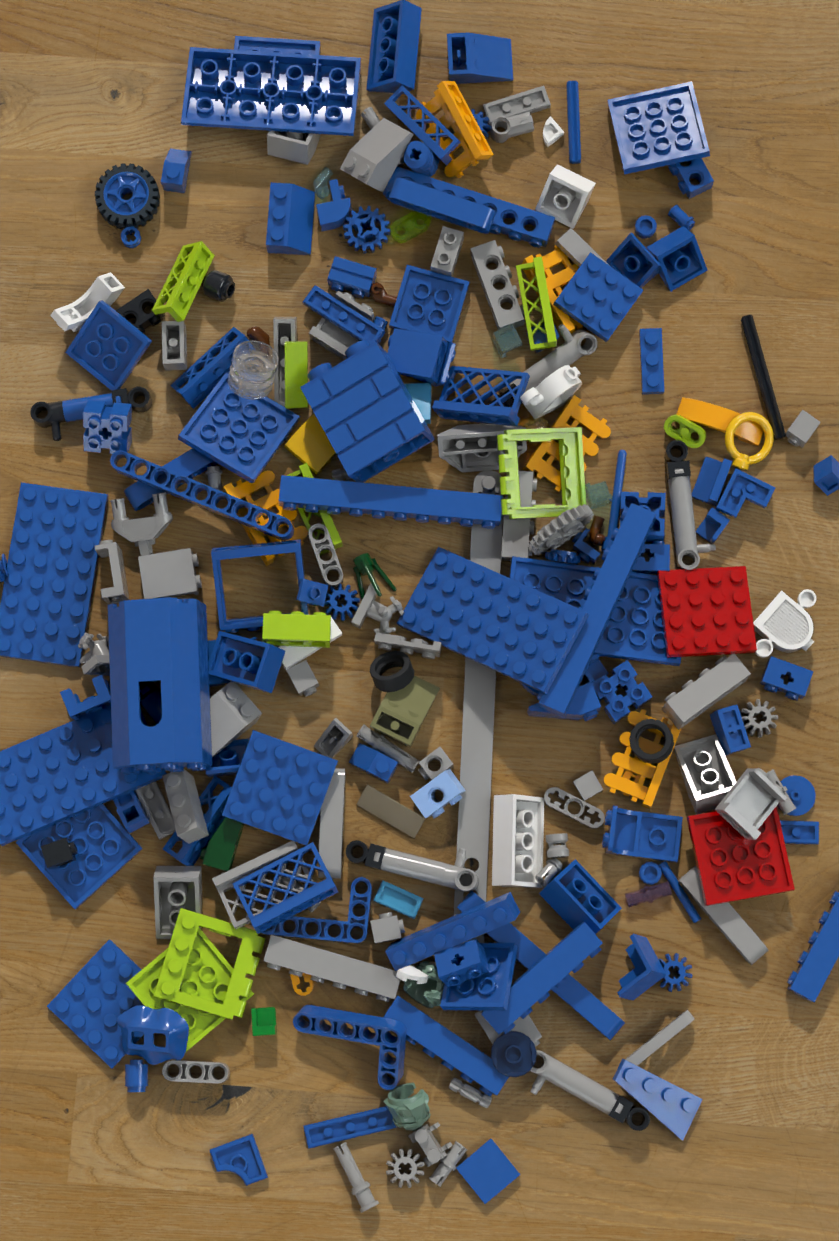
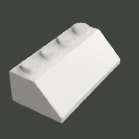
M516 794L494 795L492 886L543 888L540 885L543 878L537 882L535 876L543 869L544 798Z

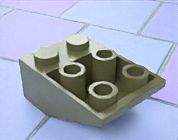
M414 676L410 684L405 688L386 693L370 724V728L411 748L440 688Z

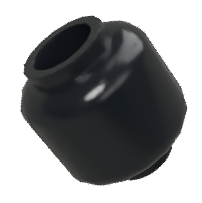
M213 270L208 275H205L201 283L205 296L221 302L231 298L235 291V283L232 277L217 270Z

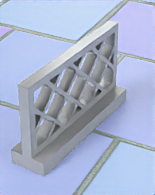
M295 841L288 842L212 878L235 930L251 923L248 915H246V918L238 922L236 921L234 914L237 907L245 908L243 904L239 903V896H237L234 902L226 899L224 892L235 889L232 883L298 850ZM289 862L283 864L281 872L292 875L293 871L286 869ZM299 866L296 877L307 880L309 875L307 867ZM268 873L264 874L261 883L272 885L273 881L266 879ZM279 876L275 887L287 890L288 886L280 884L283 877ZM294 880L291 892H302L301 890L295 889L298 881ZM247 884L239 887L242 894L245 892L252 895L253 891L245 889ZM259 886L255 898L260 897L267 900L268 896L260 894L262 887ZM274 891L270 902L279 904L282 901L275 899L277 891ZM255 901L253 902V905L251 907V912H255L253 916L263 911L254 908L256 904Z

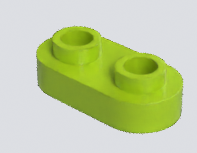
M671 415L664 423V430L667 435L676 440L683 441L690 448H698L706 440L705 430L681 415ZM678 422L680 424V428L675 429L672 426V423ZM693 432L698 433L699 439H693L691 434Z

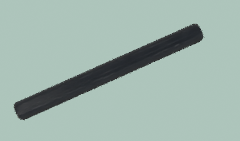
M745 315L741 318V323L768 420L773 430L774 439H783L786 433L752 315Z

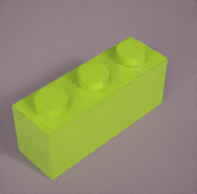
M280 611L263 613L262 641L264 643L274 646L330 648L331 615L323 612L304 615L303 612L299 611L291 612V614H282Z

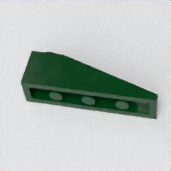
M226 817L208 842V846L203 847L200 859L203 860L202 864L226 872L231 870L244 823Z

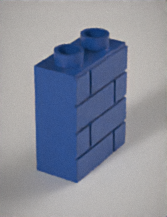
M367 340L351 345L345 351L347 359L332 367L330 363H324L313 368L307 375L310 382L301 386L303 394L313 409L348 476L354 481L364 483L435 440L387 352L377 342L370 345Z

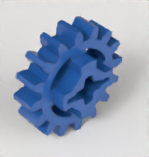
M360 206L358 213L352 210V218L346 217L345 219L348 224L343 225V230L347 231L344 233V238L349 239L348 245L352 246L354 244L356 252L362 248L363 254H366L367 249L374 253V247L376 246L382 249L381 242L387 243L388 238L385 235H390V229L387 228L390 226L389 221H384L386 215L384 213L379 215L378 208L374 212L371 211L370 206L365 211ZM376 222L380 224L381 231H379V229L375 227ZM368 227H370V230H367L363 233V229L366 230ZM352 229L358 232L357 238L354 237Z

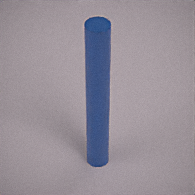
M664 861L659 864L662 873L693 923L701 920V917L668 863Z

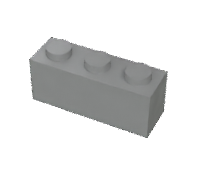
M185 769L183 772H171L162 776L177 836L188 844L208 836L194 776Z

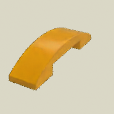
M682 397L677 411V415H681L695 424L697 423L726 433L729 423L736 416L740 415V413L724 407ZM746 421L737 427L734 436L738 437V440L759 446L763 429L754 421Z

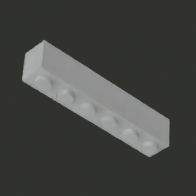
M274 935L270 937L264 957V962L268 963V968L280 971L281 967L290 969L289 974L302 977L303 973L312 975L310 980L324 983L325 979L333 981L332 986L344 990L346 986L354 987L355 993L367 996L368 992L377 994L376 999L389 1002L390 998L395 999L400 979L396 977L397 971Z

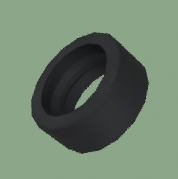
M390 651L374 659L370 665V674L377 689L383 692H395L410 684L414 678V669L407 654L400 651ZM402 667L396 674L382 676L384 672L391 668Z
M646 719L636 724L629 738L630 747L636 757L650 764L660 763L667 759L674 746L673 735L666 724L656 719ZM651 728L661 731L665 738L664 747L655 754L645 753L639 747L640 735L645 730Z

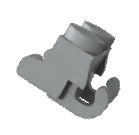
M439 1122L430 1127L428 1124H425L408 1135L412 1143L417 1141L427 1157L423 1160L427 1167L447 1155L445 1150L453 1146L450 1141L441 1147L433 1135L432 1131L440 1126Z

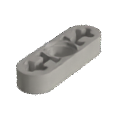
M557 787L549 788L545 792L544 802L548 807L592 829L599 828L604 823V813L591 804ZM549 793H559L558 798L563 801L565 796L569 798L564 805V810L559 808L562 803L555 801L554 804L550 803ZM569 803H579L581 807L578 814H571L568 811ZM585 806L589 808L587 813L593 815L596 812L599 814L600 822L591 824L589 817L584 816V820L579 818L583 814Z

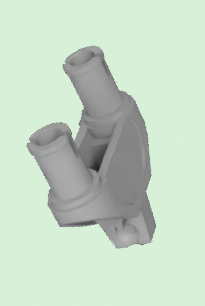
M166 492L152 494L155 514L151 517L129 519L126 516L125 499L110 500L114 519L111 522L112 529L130 542H134L135 547L139 546L141 556L153 554L152 544H156L155 538H158L173 520L171 512L168 511Z

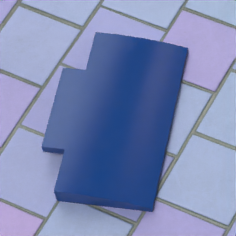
M235 36L234 50L190 47L181 125L354 136L361 58L320 55V41Z

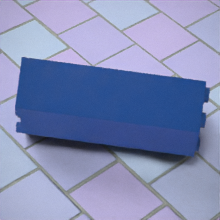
M171 597L124 600L119 602V607H117V604L108 605L113 768L119 769L120 773H126V775L140 774L139 770L148 773H162V769L170 772H183L184 767L192 769V771L206 770V766H212L206 605L197 599H186V602H183L182 599ZM161 681L162 718L153 727H148L141 721L139 682Z

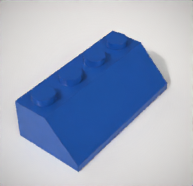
M400 0L374 9L366 90L394 93L401 85L408 91L414 90L421 7L406 0Z

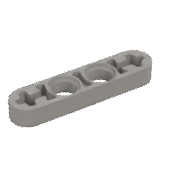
M689 1010L684 1011L625 1060L636 1066L639 1065L695 1018Z

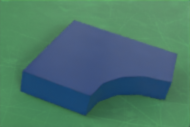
M253 1134L210 1149L217 1172H234L243 1179L246 1186L268 1178Z

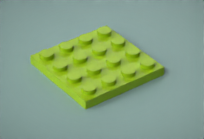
M199 927L179 992L191 993L223 1004L233 968ZM167 948L126 982V985L144 1006L152 1009L169 1008L185 1019L189 1026L187 1052L226 1018L153 996L168 950ZM250 990L248 998L239 996L238 1000L246 1002L254 993Z

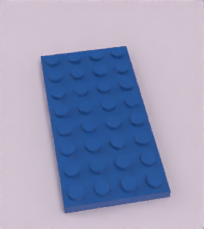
M21 482L7 562L8 577L6 575L0 603L1 657L81 667L80 659L83 655V648L80 649L78 644L87 630L99 557L94 546L100 545L99 542L102 539L108 494Z
M438 547L397 624L430 641L441 642V646L547 694L589 614Z
M512 556L509 578L576 608H583L586 602L583 599L588 587H593L595 580L592 578L597 567ZM631 572L594 654L611 658L680 666L681 657L667 658L657 575Z
M111 705L85 715L77 721L73 720L0 751V845L9 844L163 778L162 776L167 774L166 770L162 769V773H148L139 770L140 774L126 775V773H120L119 769L113 768ZM140 707L141 721L144 725L148 726Z

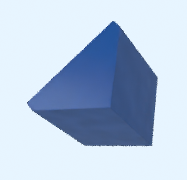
M630 233L606 260L613 269L640 288L659 273L661 266L633 233Z
M250 738L234 740L212 757V766H206V775L209 778L236 775Z

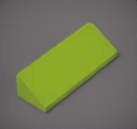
M286 341L285 408L308 407V401L301 390V386L308 383V341Z

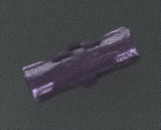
M666 881L649 887L647 885L644 886V889L626 893L625 898L630 908L641 903H653V900L672 895L669 882Z

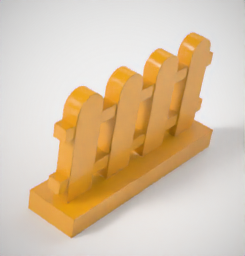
M442 81L437 85L438 89L434 92L435 97L429 102H421V104L434 116L443 109L445 115L439 121L448 130L453 128L455 132L453 135L461 142L449 154L453 160L445 167V175L447 177L461 178L464 176L462 171L471 164L476 166L479 164L478 160H488L494 154L456 82ZM421 109L416 112L417 120L422 119ZM428 123L430 127L426 130V133H436V124ZM440 137V147L445 150L453 140L450 137L446 140L444 137ZM462 146L464 152L455 158L453 152Z
M555 245V251L544 256L539 253L535 255V258L542 257L544 272L547 277L546 283L553 322L558 330L559 326L563 324L572 334L575 327L578 330L583 328V325L553 304L562 292L561 287L568 284L579 267L576 264L571 265L570 258ZM530 255L524 258L522 264L532 263L534 257ZM563 263L566 269L553 275L550 268ZM534 268L523 270L531 282L535 277Z
M574 395L569 399L550 428L577 427L578 424L584 426L592 434L589 438L582 434L583 456L586 454L592 457L599 451L597 444L594 443L596 437L605 439L610 436L611 430L606 425V419L602 418L600 421L587 412L589 407L586 405L583 408L580 407L581 399ZM571 417L574 421L571 425H568L566 422ZM554 440L540 442L522 468L524 471L533 472L534 470L537 472L535 477L539 480L544 477L556 486L554 490L557 492L561 490V473L551 463L554 459L560 462L559 443ZM545 453L550 455L546 461L542 459ZM584 462V472H585L587 466H586V464H585V462Z
M270 470L261 472L253 484L248 481L242 483L240 479L236 482V487L232 483L223 486L224 493L241 500L245 499L246 502L266 510L275 507L278 511L277 514L287 518L291 523L297 517L296 510H285L282 506H279L280 489L272 490L270 484L274 482L275 474ZM264 488L267 495L253 501L250 495ZM245 507L239 509L237 515L245 517L248 514V509ZM261 516L258 519V525L263 526L267 524L269 518L265 520ZM241 524L252 544L267 543L264 538L267 534ZM282 524V525L279 526V528H281V527H283V526L286 525L287 528L289 529V526H288L287 524ZM305 526L294 527V535L289 540L301 539V546L304 545L303 540L308 535L307 528ZM267 535L270 542L283 541ZM283 553V554H278L279 557H282L283 555H285V553ZM276 554L260 557L264 564L268 566L274 563Z
M641 709L640 713L637 711L630 712L627 720L629 724L635 727L636 724L643 720L655 718L645 715L646 710ZM663 717L661 722L666 724L672 733L675 746L681 729L678 730L674 724H668V719ZM647 729L646 731L656 734L655 739L650 741L639 737V747L645 753L655 754L664 747L659 744L661 737H664V735L658 729ZM623 732L619 737V741L622 745L626 746L624 754L617 752L611 758L612 764L619 768L616 775L613 773L606 774L603 782L607 787L611 788L610 793L615 794L616 790L632 796L631 801L637 802V799L642 800L641 806L650 809L671 754L667 759L657 763L656 766L630 757L632 749L629 738L631 733ZM627 770L640 775L638 783L621 777L623 771ZM645 778L651 780L648 787L643 786Z

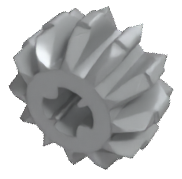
M756 699L755 706L748 702V709L743 708L741 710V713L746 715L742 717L743 722H747L744 725L745 729L751 728L750 736H753L755 731H757L758 738H761L763 731L769 735L771 734L769 727L776 728L777 725L772 721L777 720L778 715H771L775 711V707H771L768 710V701H765L761 706L760 700ZM761 714L763 716L761 719H764V721L758 724L753 716Z
M401 1148L399 1149L400 1158L395 1153L391 1154V1157L396 1162L387 1161L386 1164L394 1167V1169L387 1170L386 1174L395 1173V1176L390 1181L394 1183L399 1178L398 1187L402 1188L403 1182L406 1181L407 1187L411 1188L412 1183L410 1179H413L418 1184L420 1180L415 1174L423 1176L424 1171L418 1170L417 1167H422L425 1164L424 1162H415L420 1157L419 1153L412 1158L410 1157L412 1149H409L407 1156H404V1150ZM401 1163L405 1165L410 1163L412 1167L409 1170L412 1171L409 1174L407 1172L402 1174L400 1172L402 1167L399 1165Z

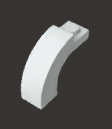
M111 272L98 276L84 295L69 305L55 309L50 316L64 331L71 329L73 332H76L82 328L99 301L103 300L111 306L125 287Z

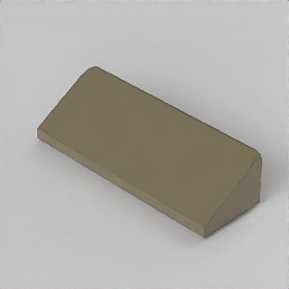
M368 784L356 804L412 838L416 837L426 820L421 815Z

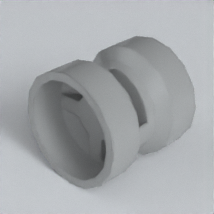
M567 833L545 835L546 843L549 846L547 858L570 856L569 849L566 847V842L568 841Z

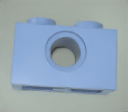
M448 769L410 797L425 818L432 816L435 819L445 811L443 807L450 803L452 806L462 799L461 794L466 790L451 769ZM437 789L443 792L444 798L442 801H438L435 798Z

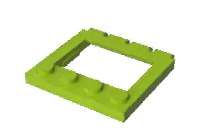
M582 427L504 430V434L497 435L498 451H505V454L498 455L499 473H506L507 477H500V494L508 495V499H501L502 515H509V519L558 517L567 510H571L574 507L577 508L579 505H586ZM558 440L562 505L543 504L533 505V507H521L517 441L546 442Z
M180 908L153 996L231 1020L233 1016L242 1018L247 1002L238 999L239 996L249 997L253 980L245 978L246 974L255 976L260 958L252 956V953L261 954L266 939L258 936L255 930L246 927H240L235 930L232 923ZM199 926L217 934L242 939L223 1004L191 993L179 992Z

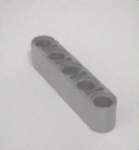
M335 768L321 806L319 854L331 878L341 879L345 769ZM318 871V878H326L324 872Z
M694 866L678 880L750 965H753L769 951L729 902L705 906L697 866Z

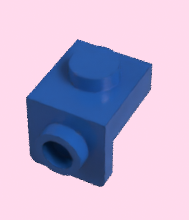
M586 528L584 532H579L573 538L572 542L575 543L573 550L579 554L578 556L585 563L591 562L595 564L600 553L584 542L590 532Z

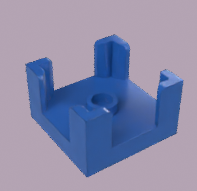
M103 675L92 679L98 695L88 697L83 702H80L78 695L73 694L70 688L60 692L69 716L73 720L77 721L85 715L111 705L110 684L107 679H104Z

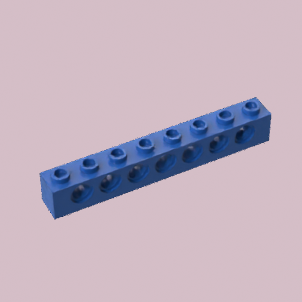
M396 167L383 192L385 198L388 199L395 179L402 178L490 207L496 211L490 233L496 235L502 233L508 235L514 241L524 240L537 248H541V246L547 247L555 222V217L400 167ZM506 218H512L515 222L511 225H507L503 222V220ZM531 224L535 229L533 231H526L524 226Z

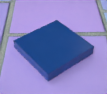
M491 1138L456 1168L484 1204L489 1202L520 1175Z

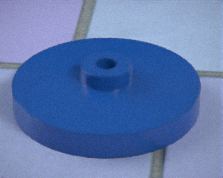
M793 775L780 781L783 787L786 786V792L796 807L787 815L800 816L807 813L813 807L816 798L815 789L806 778Z

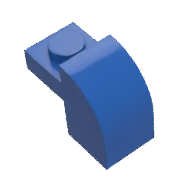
M337 179L329 181L333 201L316 204L321 231L341 227L346 223L345 218L351 215L350 198H345L343 185L339 186Z
M135 791L113 799L117 807V813L129 833L150 823Z

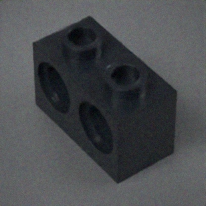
M149 289L116 310L126 320L130 318L137 319L133 326L142 333L149 326L159 324L165 316V313L157 315L153 312L150 314L144 313L146 307H154L157 301Z

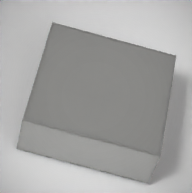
M593 771L573 781L583 801L604 790Z

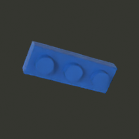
M662 328L640 329L642 394H664Z

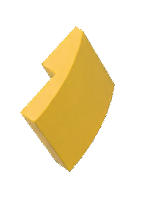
M315 414L284 445L302 463H307L316 475L331 462L332 457L336 454Z

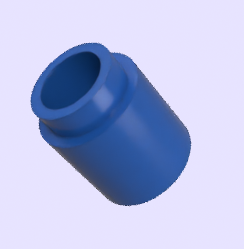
M143 1059L130 1060V1064H125V1086H127V1092H146V1086H148V1064H143Z

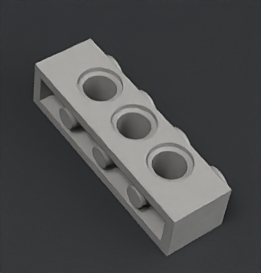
M493 240L470 248L472 261L499 334L523 326L525 318L523 305L519 306L516 285L512 286L509 278H512L510 268L503 263L502 259L505 256L501 245L497 246L496 241ZM495 263L498 267L495 270H489L486 265ZM500 282L505 285V288L497 290L493 285ZM509 302L512 308L505 310L501 307V304Z

